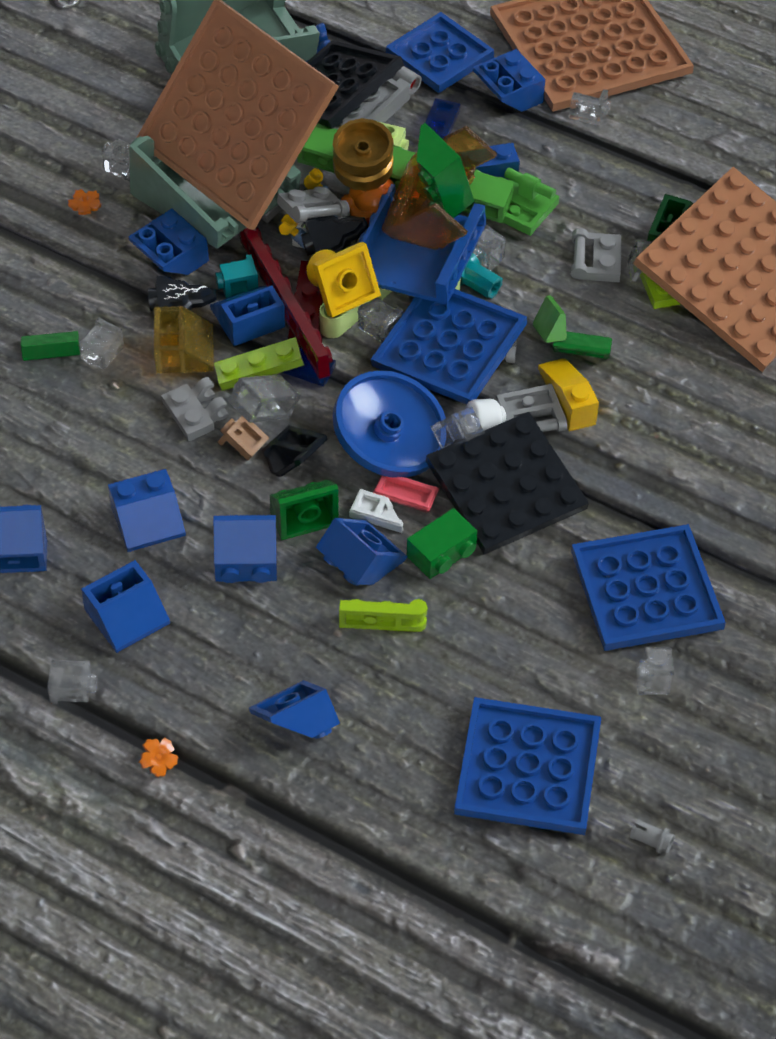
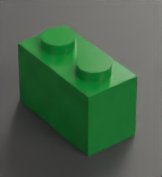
M452 508L407 538V558L429 579H432L439 573L447 572L452 564L461 558L469 557L475 551L478 530L455 508Z

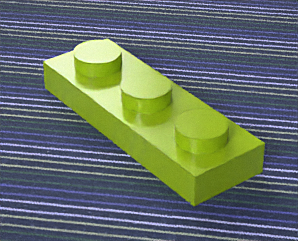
M296 337L214 362L218 383L222 391L304 365Z

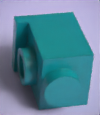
M251 254L246 255L245 260L220 264V272L215 273L217 288L223 289L225 298L258 287V274Z

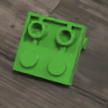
M509 167L505 171L504 177L514 182L513 197L503 223L531 236L559 204V196L556 195V189L541 183V179L527 172L522 174Z

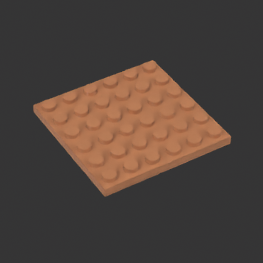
M214 0L137 137L150 136L154 140V156L248 229L255 230L339 86L225 2Z
M512 0L490 7V15L512 49H517L545 78L544 99L552 112L693 73V63L648 0Z
M732 167L640 253L633 264L763 372L776 359V201L735 167Z

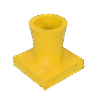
M359 242L337 253L329 249L320 250L310 258L307 265V276L314 286L320 288L328 316L333 318L381 296L366 243Z

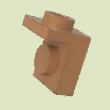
M243 414L237 421L231 418L220 430L224 435L218 443L222 446L228 441L245 459L249 460L267 442L269 437Z

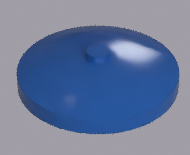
M380 370L356 376L342 389L333 408V426L343 449L359 465L382 476L407 478L427 471L429 466L426 463V456L444 448L447 443V419L438 400L422 384L400 373Z

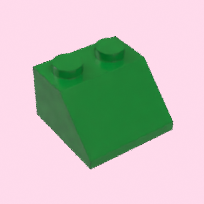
M329 480L311 482L305 486L281 490L270 495L271 515H276V529L281 541L326 529L334 518H339V489L337 484Z

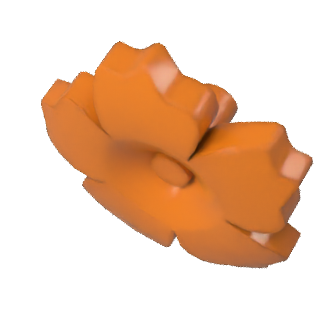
M82 189L76 190L73 199L68 200V206L73 211H78L79 215L91 214V211H98L101 208L100 195L96 190L88 191L87 193Z
M163 738L159 743L158 739H147L142 744L146 752L141 753V759L138 763L141 764V768L151 767L150 773L154 774L156 778L165 776L166 769L170 770L177 765L178 756L171 753L174 751L171 740Z

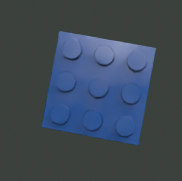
M442 12L386 46V53L401 56L404 66L420 75L422 81L438 93L473 72L474 66L494 58L493 48Z

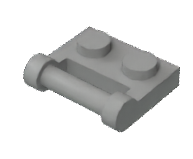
M315 187L312 190L304 191L294 189L287 193H279L277 198V204L296 223L306 222L309 218L336 215L339 218L347 217L350 212L348 202L346 200L340 201L326 187Z
M583 228L575 229L572 232L574 264L571 265V277L577 280L620 282L621 235L589 233ZM585 246H593L592 267L585 265Z
M552 384L496 396V401L505 409L506 421L530 412L533 418L552 414V419L536 422L541 431L556 430L561 432L567 430V420Z

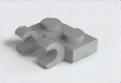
M209 377L199 380L192 389L188 384H184L161 395L163 404L188 442L215 430L214 422L229 416L225 409L227 403L222 396L213 399L205 409L201 405V402L215 397V393L211 389L214 387V384Z

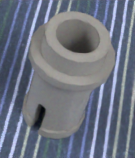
M639 818L635 821L637 826L632 827L631 839H636L656 848V852L659 854L662 851L665 853L670 851L675 835L670 833L669 828L663 830Z

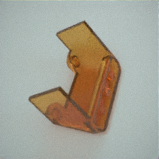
M467 125L442 138L461 157L469 185L475 178L474 172L476 167L495 158L497 155ZM416 152L406 166L382 225V231L392 239L432 250L442 249L449 243L465 236L468 231L437 203L431 206L428 205L430 199L423 191L425 184L418 176L420 170L416 161Z

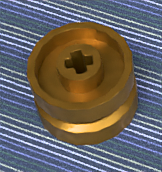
M364 118L350 120L339 127L334 134L332 144L334 155L333 168L338 180L353 190L362 191L376 189L386 183L392 175L394 165V141L391 132L384 124L373 119Z

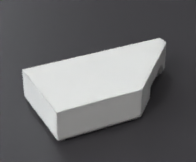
M363 489L359 490L349 511V517L367 520L370 524L402 533L403 522L396 515L389 498Z

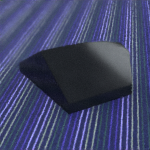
M289 425L267 444L262 451L271 473L279 477L302 464L328 438L325 434Z

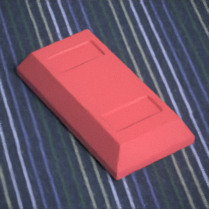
M381 475L373 493L388 497L391 502L427 513L434 503L439 488L405 477L392 478Z

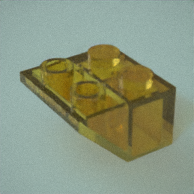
M183 306L154 307L156 373L214 371L213 324Z

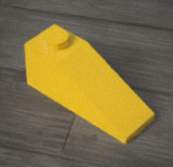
M565 358L538 364V370L545 384L553 385L567 420L568 431L596 425L599 401L589 381Z

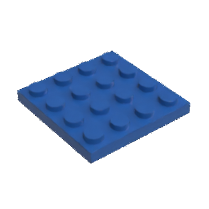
M457 289L454 290L447 305L415 297L371 358V364L373 367L383 371H392L406 375L429 390L467 405L469 401L479 396L527 325V316Z
M689 524L572 544L571 553L604 651L724 630L726 622Z
M474 697L454 815L585 835L601 717Z

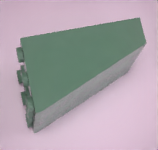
M160 0L161 16L160 21L157 22L159 35L158 41L155 43V50L157 56L161 57L165 63L167 72L171 73V75L214 0ZM222 0L304 61L316 55L320 32L315 25L299 29L284 7L285 0Z
M150 136L137 137L129 146L130 193L135 198L161 214L172 208L207 239L208 244L216 249L247 228L160 159L154 158V140ZM292 165L264 215L278 205L277 198L279 193L300 189L301 171L294 165Z

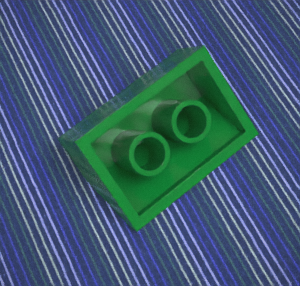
M426 123L422 124L416 159L420 170L418 176L425 184L423 191L430 199L428 203L430 209L438 217L442 215L450 222L474 202V198L461 157Z

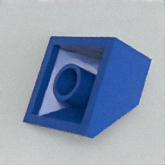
M305 680L249 707L250 713L261 719L316 739L332 732L331 728L340 724L327 690Z

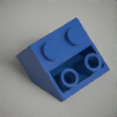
M517 49L473 67L474 73L501 102L521 112L543 103L545 78Z
M172 208L128 236L129 241L164 272L189 275L210 261L207 239Z
M259 286L210 304V309L233 346L285 328V304L273 286Z
M41 505L0 506V573L47 571L48 541Z
M136 560L81 588L84 610L116 653L170 624V619L152 581Z

